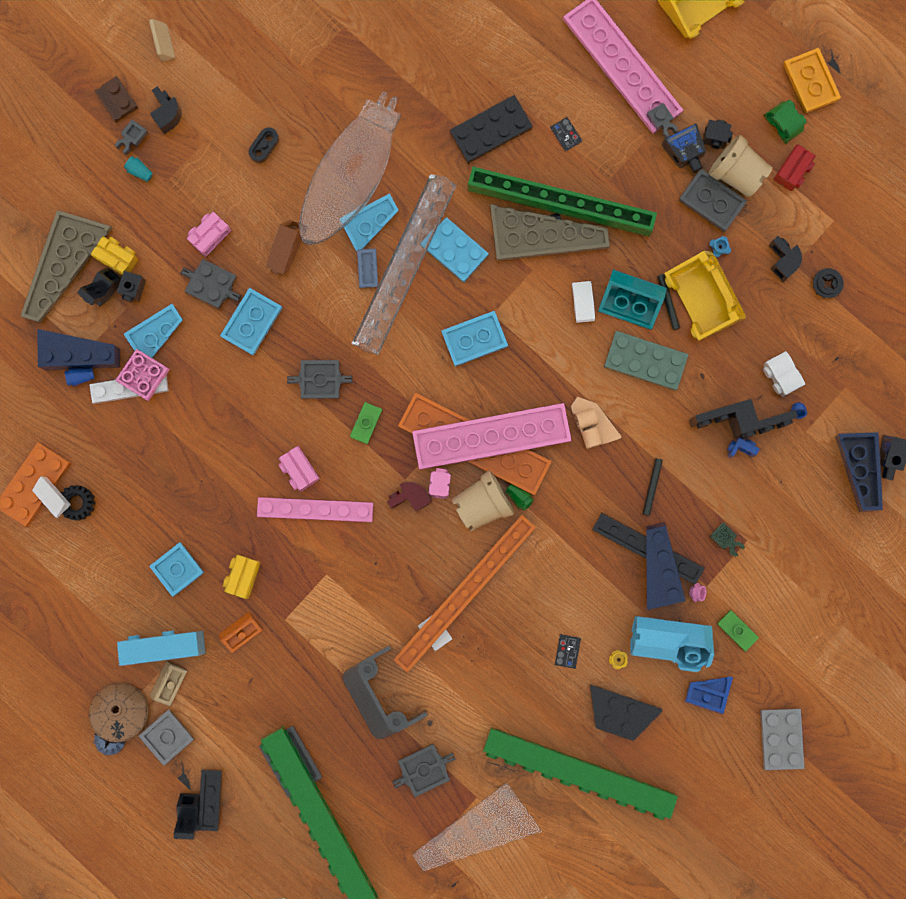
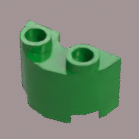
M791 100L782 101L763 115L769 124L777 129L778 135L785 144L802 133L804 125L807 123L805 117L797 112Z

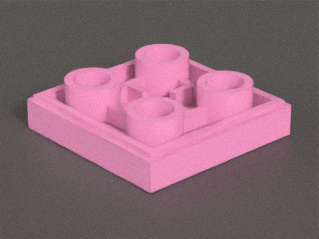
M136 349L115 381L149 402L169 372V369Z

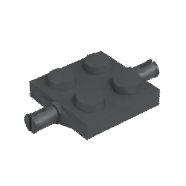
M202 259L194 272L185 267L181 270V275L190 278L185 293L218 310L228 297L237 302L241 299V295L232 291V286L237 278L236 275Z
M301 360L299 376H287L288 384H299L301 399H340L341 383H353V375L341 376L339 360Z
M433 743L398 760L402 769V777L392 781L395 789L406 784L410 787L414 797H417L450 781L445 764L456 760L453 752L442 757L437 752Z

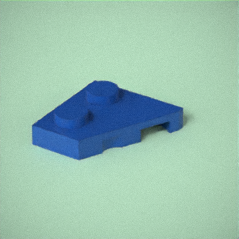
M733 677L689 683L684 702L724 714Z

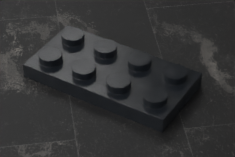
M513 95L450 129V134L469 164L533 129V125L516 96Z

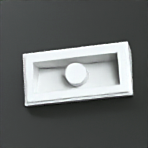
M41 476L32 491L49 511L58 518L71 504L47 477Z

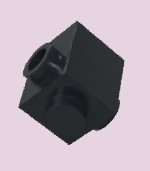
M709 119L705 128L703 144L710 145L714 149L724 148L732 139L731 124H727L723 120L714 121Z
M124 271L117 293L122 296L121 299L132 303L135 300L139 302L146 280L140 275Z

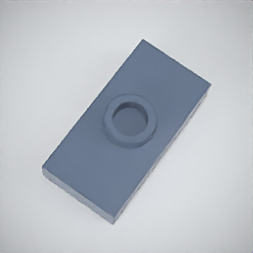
M376 249L357 250L359 288L378 287Z

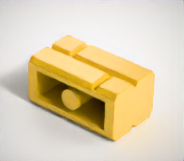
M104 236L101 237L91 256L123 275L124 271L131 273L138 262V258L135 256L136 252L127 246L125 248L120 247V242L112 237L109 239Z
M237 555L236 558L233 557L229 566L232 569L230 576H226L223 587H225L224 592L249 599L261 562L241 555Z

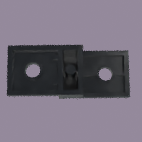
M748 399L695 415L689 420L691 427L697 426V429L709 426L714 420L715 423H720L728 419L734 438L746 439L756 435L757 431L759 434H763L775 429L774 426H777V429L793 424V420L798 415L796 410L758 421L752 400Z

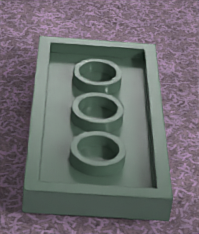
M616 331L604 368L677 391L689 354Z

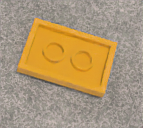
M819 48L784 61L783 65L805 114L841 99Z

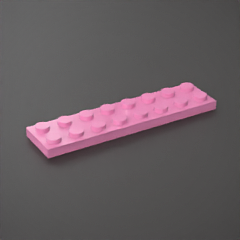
M586 0L563 16V21L652 134L658 130H656L648 118L647 112L664 103L673 119L683 113V109L597 0Z
M564 403L412 431L419 470L571 442Z

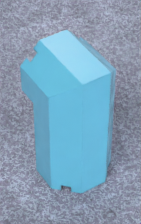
M634 617L631 631L633 636L630 640V655L671 660L674 664L675 662L678 664L680 670L698 672L702 666L706 665V668L711 666L714 657L712 626Z

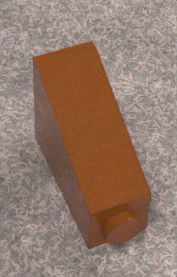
M292 220L280 224L266 265L267 268L271 269L272 273L281 275L289 271L307 231V226Z

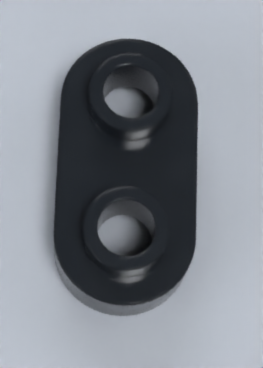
M271 127L264 128L250 146L249 156L254 162H264L278 144L279 136L275 129ZM268 137H273L271 141H267ZM257 152H262L261 156H256Z

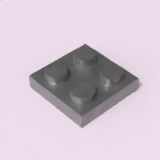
M170 709L139 735L163 766L195 739Z

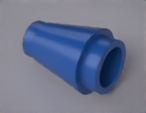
M69 368V370L65 371L67 385L74 387L94 379L93 369Z

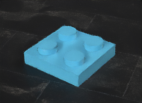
M181 542L149 566L172 597L176 596L205 573Z

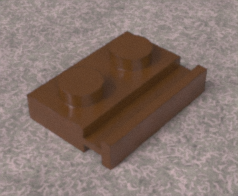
M117 76L103 84L98 90H94L115 122L138 109Z

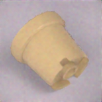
M738 135L714 162L709 175L716 180H723L745 196L750 197L763 184L762 181L765 177L769 176L773 167L767 164L748 146V141L742 135Z
M490 470L484 473L475 484L452 498L453 504H457L459 507L456 510L465 526L469 528L470 532L498 518H507L514 514V510L505 492Z

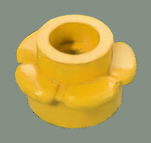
M615 650L609 657V663L615 669L625 668L628 664V656L624 651Z

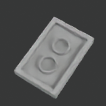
M801 709L760 710L763 769H804Z

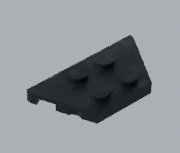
M590 684L594 721L597 729L634 741L663 710Z

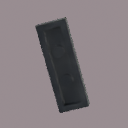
M201 770L199 831L219 830L222 770Z

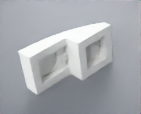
M591 281L572 283L576 323L595 321Z

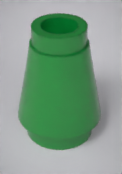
M512 484L505 491L518 509L523 511L527 510L534 501L531 494Z

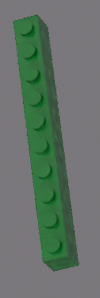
M472 167L468 182V191L648 237H650L657 216L656 212L477 167Z
M284 725L261 739L262 743L260 746L265 754H269L273 770L279 772L281 785L284 789L289 790L291 803L294 807L297 806L299 808L301 821L309 826L310 830L308 832L311 839L317 841L320 846L318 850L323 859L326 858L330 864L328 869L332 876L336 875L341 893H346L348 899H379L378 894Z
M490 727L483 747V752H486L485 756L497 760V757L505 759L504 763L511 766L519 764L523 766V770L534 773V770L541 772V776L547 779L558 778L560 783L571 787V784L579 786L578 789L583 792L590 793L591 790L598 793L597 796L602 799L608 800L609 797L616 799L615 803L625 807H627V804L635 806L634 810L644 814L646 811L654 813L653 817L660 820L665 818L671 819L678 799L675 793Z

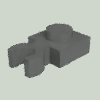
M664 103L647 112V116L656 130L659 128L663 129L662 134L664 138L670 136L667 132L669 129L674 134L677 133V126L670 123L673 120V116Z
M132 119L120 133L124 138L118 140L115 147L119 149L122 145H125L126 147L122 152L127 155L131 151V145L133 144L137 147L148 134V131Z

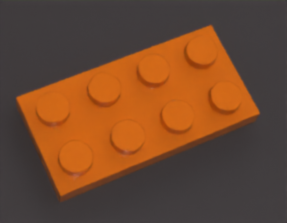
M37 442L0 496V510L25 527H28L43 505L42 501L32 491L41 476L47 477L56 486L71 463L40 442Z

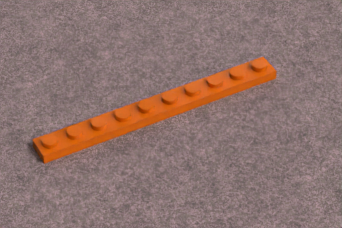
M521 515L393 661L408 673L536 527Z

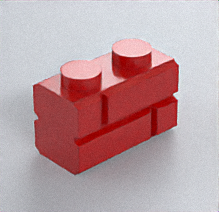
M797 144L773 180L783 185L789 191H793L795 187L799 188L805 180L803 178L805 172L809 173L814 167L815 163L813 160L816 156Z

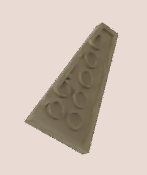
M490 204L497 261L608 249L610 247L607 228L575 223L570 220L555 219V217L527 211L521 212L512 208H502Z
M57 210L20 316L41 323L89 260L92 251L97 246L101 237H106L112 227Z

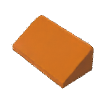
M247 612L219 633L218 636L223 645L232 654L263 631V629L252 614Z

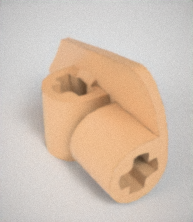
M580 397L575 399L571 405V410L576 426L581 430L586 449L621 438L619 432L597 403Z

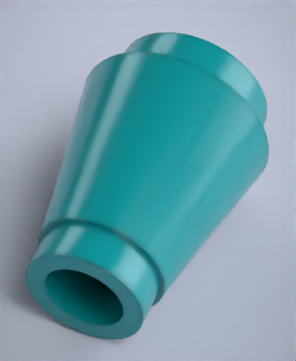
M131 156L124 165L127 173L146 182L153 176V173L138 157Z

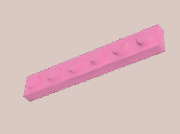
M258 497L257 517L373 522L374 503Z

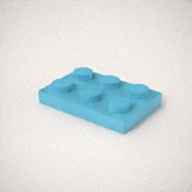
M447 217L422 244V247L463 283L489 255L487 251Z
M249 288L220 337L254 356L283 307Z
M495 311L441 331L455 367L508 347Z

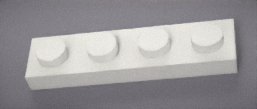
M167 375L154 394L169 391ZM115 380L89 384L93 404L139 396Z

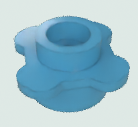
M725 236L717 240L713 239L709 243L715 257L731 252L728 239Z

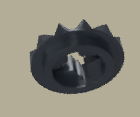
M830 268L820 270L813 279V288L816 294L823 298L836 297L841 293L844 286L841 274ZM833 279L832 283L830 284L832 288H830L829 286L827 288H823L825 284L824 280L828 281Z

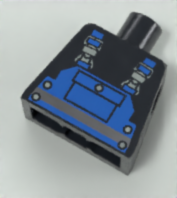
M696 123L664 139L662 147L679 168L689 164L693 173L703 168L699 159L704 156L706 150Z
M883 435L880 448V466H884L881 478L893 480L896 469L903 471L906 465V439Z

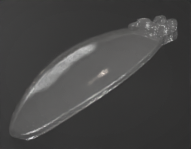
M382 92L377 103L367 99L359 117L340 134L326 152L310 182L301 211L299 230L304 243L308 245L318 244L335 235L361 212L373 196L387 166L392 133L401 118V114L393 111L398 101L397 97H392L387 108L383 106L387 100L388 93Z

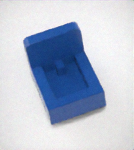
M738 438L730 442L727 451H729L727 457H734L737 450L754 457L760 448L756 447V443L749 439L743 440Z

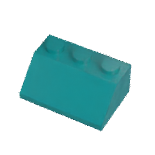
M613 269L598 311L652 330L663 304L667 288Z

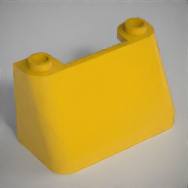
M658 0V2L685 38L692 39L699 34L702 24L727 7L734 6L736 8L742 5L744 0Z
M703 251L664 273L667 286L677 290L693 321L690 331L698 341L746 319L745 313L717 258L711 251Z

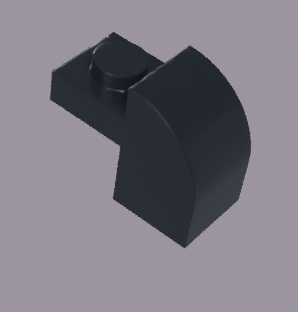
M157 86L152 92L161 106L151 112L150 115L161 131L166 134L178 125L181 119V108L175 97L170 98L165 90L161 91Z
M777 236L769 246L781 259L773 265L771 270L784 282L800 267L802 253L798 245L790 249L789 243L784 238Z
M110 268L103 269L97 272L91 284L80 287L77 294L90 305L97 304L101 306L117 291L121 277Z
M180 793L176 806L177 822L174 830V839L194 840L196 831H199L200 794Z

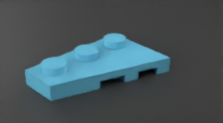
M388 194L340 219V222L357 252V250L363 249L399 210L391 195Z
M170 304L124 333V336L134 351L138 349L153 358L183 319L175 306Z

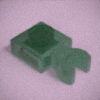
M724 522L709 536L721 549L725 550L728 547L730 554L734 557L738 556L734 551L735 546H739L741 549L745 548L741 542L734 540L737 535Z

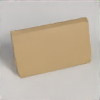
M150 19L151 31L160 60L163 62L174 59L175 55L167 25Z
M166 661L150 697L154 701L171 706L187 670Z

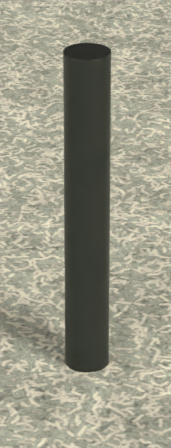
M665 274L657 276L660 286L667 288L664 301L672 328L677 330L680 329L669 288L665 282Z
M655 458L643 515L650 516L663 462L662 459Z

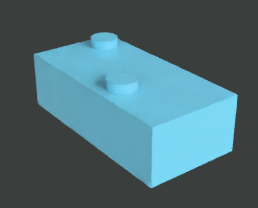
M167 631L162 632V636L140 639V635L128 636L127 641L117 642L119 666L206 654L203 631L181 634Z

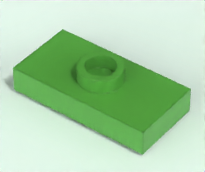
M365 402L350 438L368 445L383 410Z
M729 610L717 623L745 652L759 639L732 610Z

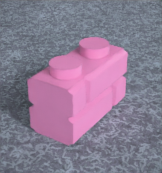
M214 212L206 214L201 219L202 223L197 228L193 227L187 237V240L205 257L232 231Z
M299 446L279 458L281 463L278 465L284 474L288 472L291 479L289 482L294 490L299 489L302 492L320 480Z
M436 468V471L431 472V484L429 486V495L431 497L449 498L451 475L447 469Z

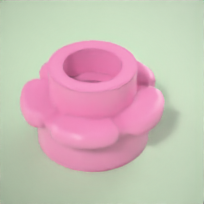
M696 583L690 589V597L694 602L704 601L706 597V587L701 586L699 583Z

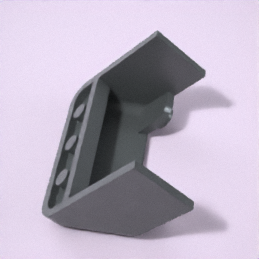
M391 645L348 668L343 674L344 684L372 735L377 739L389 737L428 716L427 710L409 720L399 711L392 712L386 716L369 685L368 680L375 677L378 672V666L374 659L392 649Z

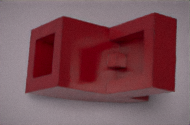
M414 482L400 484L403 492L399 493L397 491L389 496L390 500L387 501L390 508L393 509L404 501L409 500L415 512L432 503L425 489Z

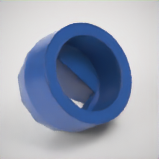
M796 402L792 405L791 411L796 410L798 415L795 419H801L807 415V409L803 403Z

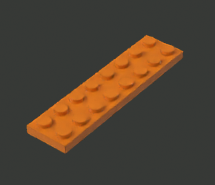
M415 393L398 427L413 434L412 431L471 420ZM524 450L466 462L486 472L490 470L494 476L535 496L552 461L530 450Z

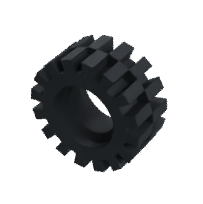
M71 485L69 488H64V492H60L69 503L73 496L78 495L83 499V506L79 510H73L69 506L62 513L65 518L76 521L84 520L86 516L91 515V511H94L93 505H96V501H93L95 497L85 487Z

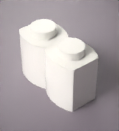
M786 351L763 364L764 374L767 378L772 379L774 383L773 389L776 394L784 397L805 385L801 374Z

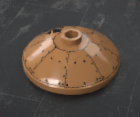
M127 683L108 685L95 695L90 704L89 721L91 727L98 736L107 741L124 742L139 734L147 722L149 713L148 703L143 693L133 685ZM119 707V712L114 714L113 709Z

